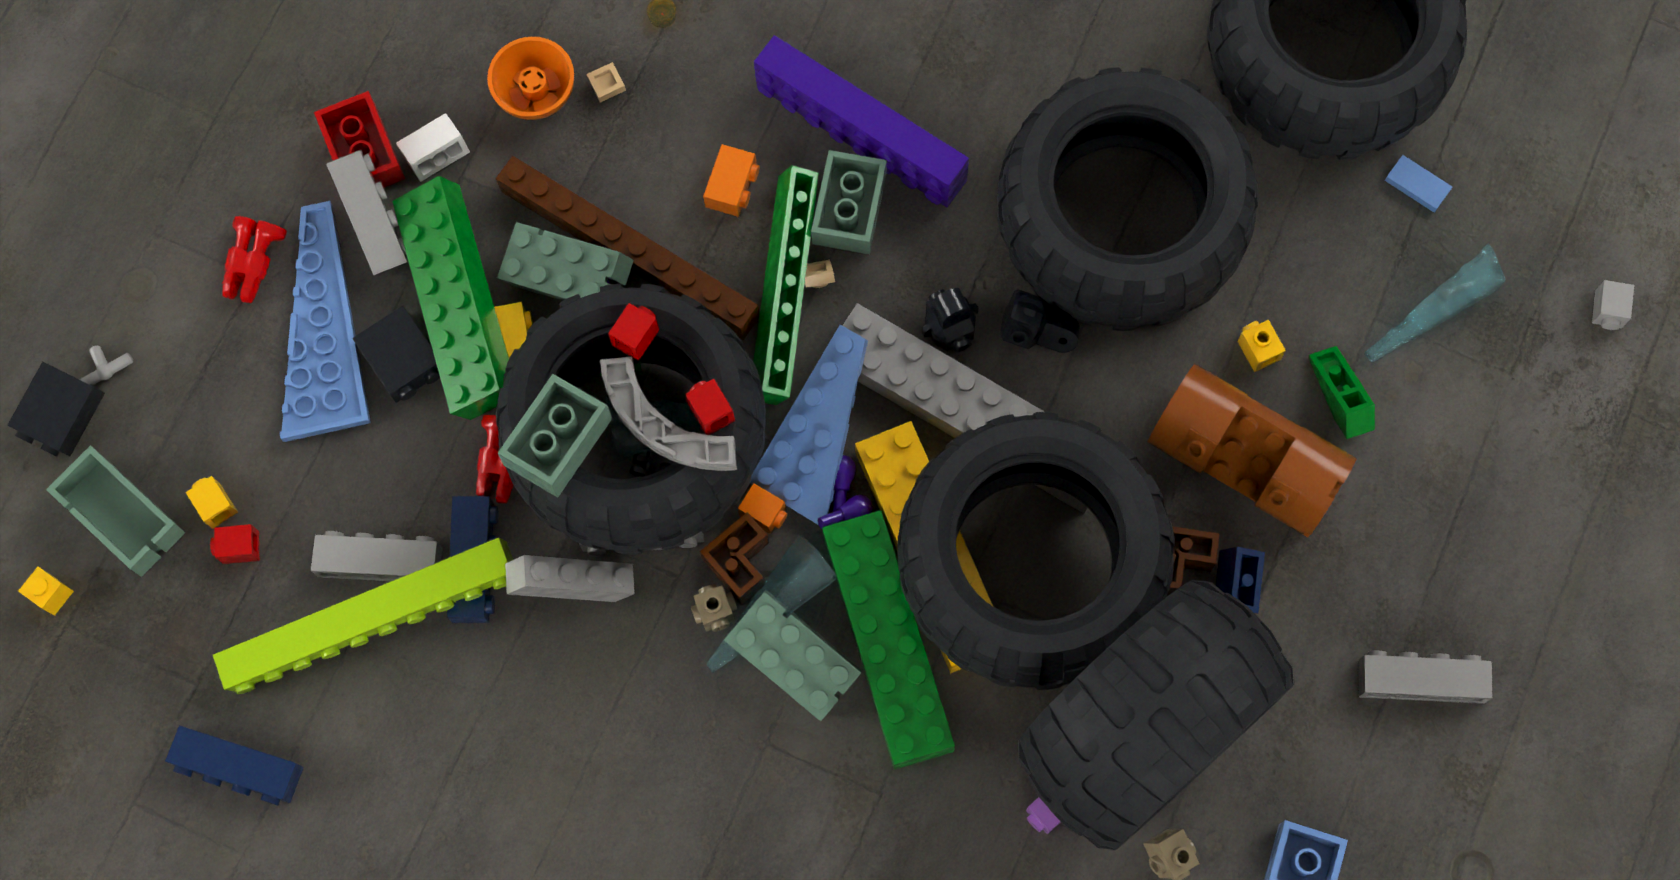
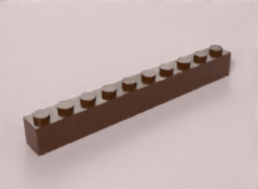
M513 155L496 177L498 186L505 195L580 241L615 250L634 260L631 272L652 285L664 287L670 294L679 297L687 295L706 307L715 318L722 320L740 339H745L760 315L756 303Z

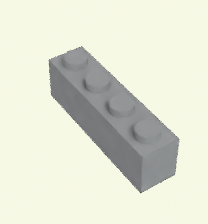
M358 150L326 163L373 275L406 263L408 259L403 239L398 237L394 228L399 226L397 218L392 209L387 211L383 199H386L387 195L381 181L377 183L374 181L371 172L376 169L369 153L363 155L362 150Z
M326 531L325 535H315L311 572L321 578L394 581L442 560L443 548L434 538L428 536H417L416 540H404V536L388 534L386 539L374 538V535L369 533H356L355 537L344 536V533Z
M523 555L505 564L507 595L616 602L634 594L633 564Z
M1374 650L1368 651V655H1364L1358 660L1360 698L1483 704L1492 699V662L1481 660V656L1465 655L1462 656V659H1450L1449 654L1438 653L1431 654L1430 658H1421L1415 652H1401L1399 656H1387L1386 651Z

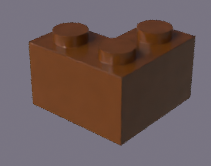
M747 512L700 551L702 560L726 588L732 592V595L741 605L765 586L764 578L749 560L769 544L768 536Z
M1173 527L1175 542L1173 577L1167 596L1182 586L1184 568L1212 571L1217 560L1219 533Z

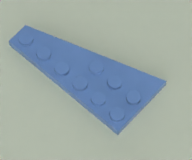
M839 325L754 470L750 482L752 485L755 483L785 501L786 506L817 525L818 518L828 514L830 503L833 501L835 492L833 489L837 471L843 456L849 429L850 413L856 398L854 395L858 377L861 375L868 340L842 325Z

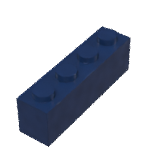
M452 496L450 557L497 538L496 535H493V524L498 523V506H494L489 496ZM491 587L483 590V595L470 601H465V598L454 602V607L447 610V618L452 623H489V615L494 614L495 598L494 595H490Z
M180 725L165 762L175 766L173 772L191 777L192 773L195 772L204 775L202 781L219 787L223 781L233 785L232 791L249 796L251 791L262 794L260 800L277 806L280 800L287 803L291 802L304 768L297 763Z

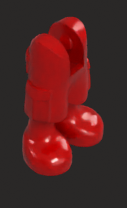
M235 216L232 226L236 231V245L228 249L225 263L226 272L222 281V296L232 300L235 299L240 284L243 282L240 292L241 301L252 303L261 281L267 275L266 272L271 259L265 255L266 250L272 241H283L286 238L287 230L266 221L258 220L257 223L248 217ZM255 236L253 249L247 252L251 237Z
M483 415L481 426L486 429L487 445L479 450L476 496H489L493 481L498 482L496 502L507 504L514 485L498 455L499 439L496 415Z

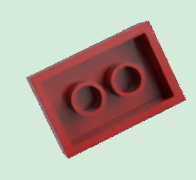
M369 91L314 112L332 160L362 150L363 155L369 153L376 169L371 172L375 183L381 181L384 188L406 179L377 106Z

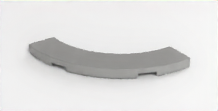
M632 356L600 360L604 385L615 411L630 432L644 445L656 453L686 466L717 471L737 470L734 436H712L696 432L691 433L675 426L673 422L661 415L647 401L638 384Z

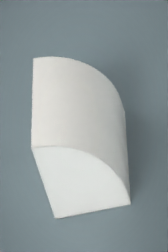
M446 113L396 142L420 182L470 153L464 139Z

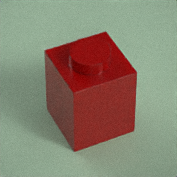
M629 303L608 333L612 346L639 361L659 331L655 318L656 315L644 306L637 308Z
M715 379L708 382H698L691 387L690 392L686 393L688 405L706 435H711L735 422L733 409Z
M251 524L215 527L214 537L210 540L211 553L222 564L260 561L259 531Z

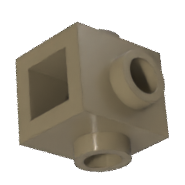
M715 584L705 586L698 590L699 594L693 596L696 605L691 606L696 624L703 622L706 632L710 630L713 632L723 630L735 621L732 611L737 610L732 592L725 594L722 585L716 587ZM716 602L719 603L718 607L714 610L707 607Z
M1167 829L1143 843L1150 857L1149 865L1159 878L1182 880L1191 874L1190 869L1199 865L1195 855L1196 848L1193 842L1187 838L1184 829Z

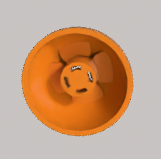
M523 37L508 43L494 56L488 69V87L495 102L508 114L524 120L543 119L559 111L569 99L574 86V68L567 52L557 43L542 37Z

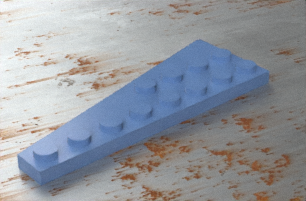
M331 201L301 207L298 235L299 252L295 266L297 270L296 284L293 288L294 305L290 319L287 351L289 356L288 369L284 383L286 386L285 401L282 404L283 422L280 438L283 442L371 423L358 346L352 339L356 335Z

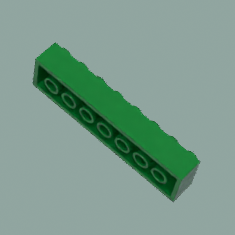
M437 176L393 200L392 203L449 412L452 415L472 420L497 408L500 389L503 388L505 368L509 357L460 185L444 177Z
M876 511L822 527L823 538L894 770L954 752V741L914 614L902 591L898 562L882 511Z

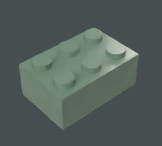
M832 150L828 151L811 230L813 245L870 255L887 175V160Z
M552 374L498 451L503 465L558 498L612 420L608 406Z

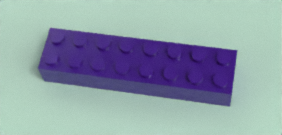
M774 35L754 60L757 88L764 96L768 98L773 96L789 112H798L805 117V120L815 128L821 127L829 132L830 137L836 142H845L853 147V151L857 155L887 160V174L893 173L900 177L903 184L907 187L919 189L925 193L926 198L936 205L941 203L948 208L967 182L969 158L777 36Z

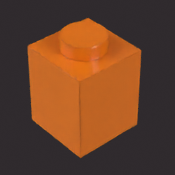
M753 483L738 507L740 517L748 512L757 524L769 534H771L775 527L779 529L788 515L785 512V501Z

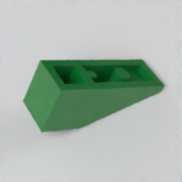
M1334 346L1309 354V361L1329 409L1345 438L1349 439L1375 430V404L1338 347Z

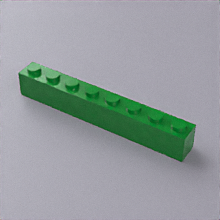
M793 165L778 176L753 361L759 374L765 403L778 405L790 398L819 176L818 172Z

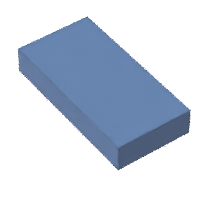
M1404 155L1401 156L1385 179L1386 182L1434 213L1452 189L1451 185Z

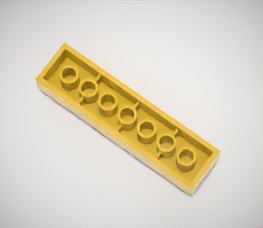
M912 421L855 443V454L877 505L882 511L884 521L897 551L900 520L905 502L908 500L920 472L929 462ZM959 530L956 538V550L961 569L976 593L993 606ZM941 650L950 674L962 669L948 659V656Z

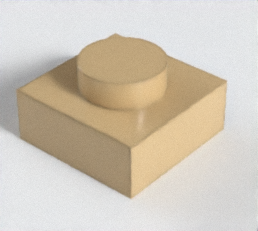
M613 62L587 74V78L599 102L626 91L625 85Z
M830 259L807 264L806 288H822L827 286L828 283L835 282Z

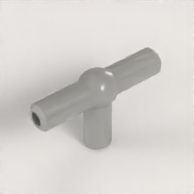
M98 345L92 346L89 352L97 369L79 380L91 386L102 380H108L114 373L132 364L133 358L129 353H125L107 363L101 347Z

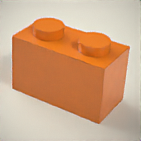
M721 144L703 195L706 208L739 217L741 209H746L750 200L751 192L748 191L750 183L756 182L760 166L756 163L755 153Z

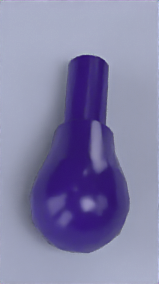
M847 455L842 456L839 470L837 471L833 489L835 490L833 512L837 511V508L846 502L847 491L850 490V485L857 470L854 460Z
M855 495L838 507L837 511L819 517L817 520L818 525L822 529L825 526L872 513L873 505L867 496Z

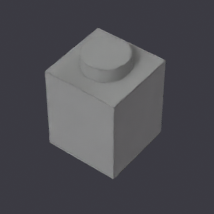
M1604 280L1595 290L1592 323L1599 324L1602 328L1608 330L1623 328L1631 319L1634 285Z

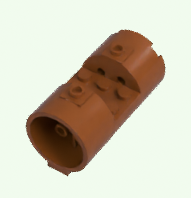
M1195 363L1171 398L1147 441L1201 474L1204 471L1256 502L1255 507L1306 537L1313 533L1357 460L1353 455L1305 427H1300Z

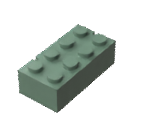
M516 222L497 278L511 286L564 301L576 294H579L582 298L600 292L601 286L609 285L607 283L608 278L625 286L634 260L615 250Z
M91 445L46 489L129 569L141 577L161 558L158 554L161 549L167 552L185 534L172 519Z
M765 590L724 641L818 720L822 721L838 702L839 695L837 692L839 691L844 694L861 674V669L796 614L791 612L788 618L782 615L787 607Z

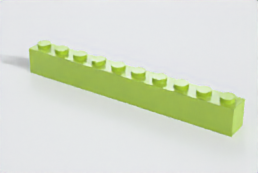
M498 537L213 654L224 690L235 691L237 694L249 692L255 689L254 684L265 680L268 683L281 679L283 672L292 668L294 671L308 668L312 665L311 661L322 657V659L335 657L340 654L339 649L349 645L351 648L364 645L369 642L368 637L378 633L379 636L391 634L397 631V625L405 622L408 624L420 622L426 618L425 614L434 610L437 613L447 611L454 607V602L465 598V601L479 598L483 595L482 591L490 587H494V589L506 587L505 564L513 560L507 541Z

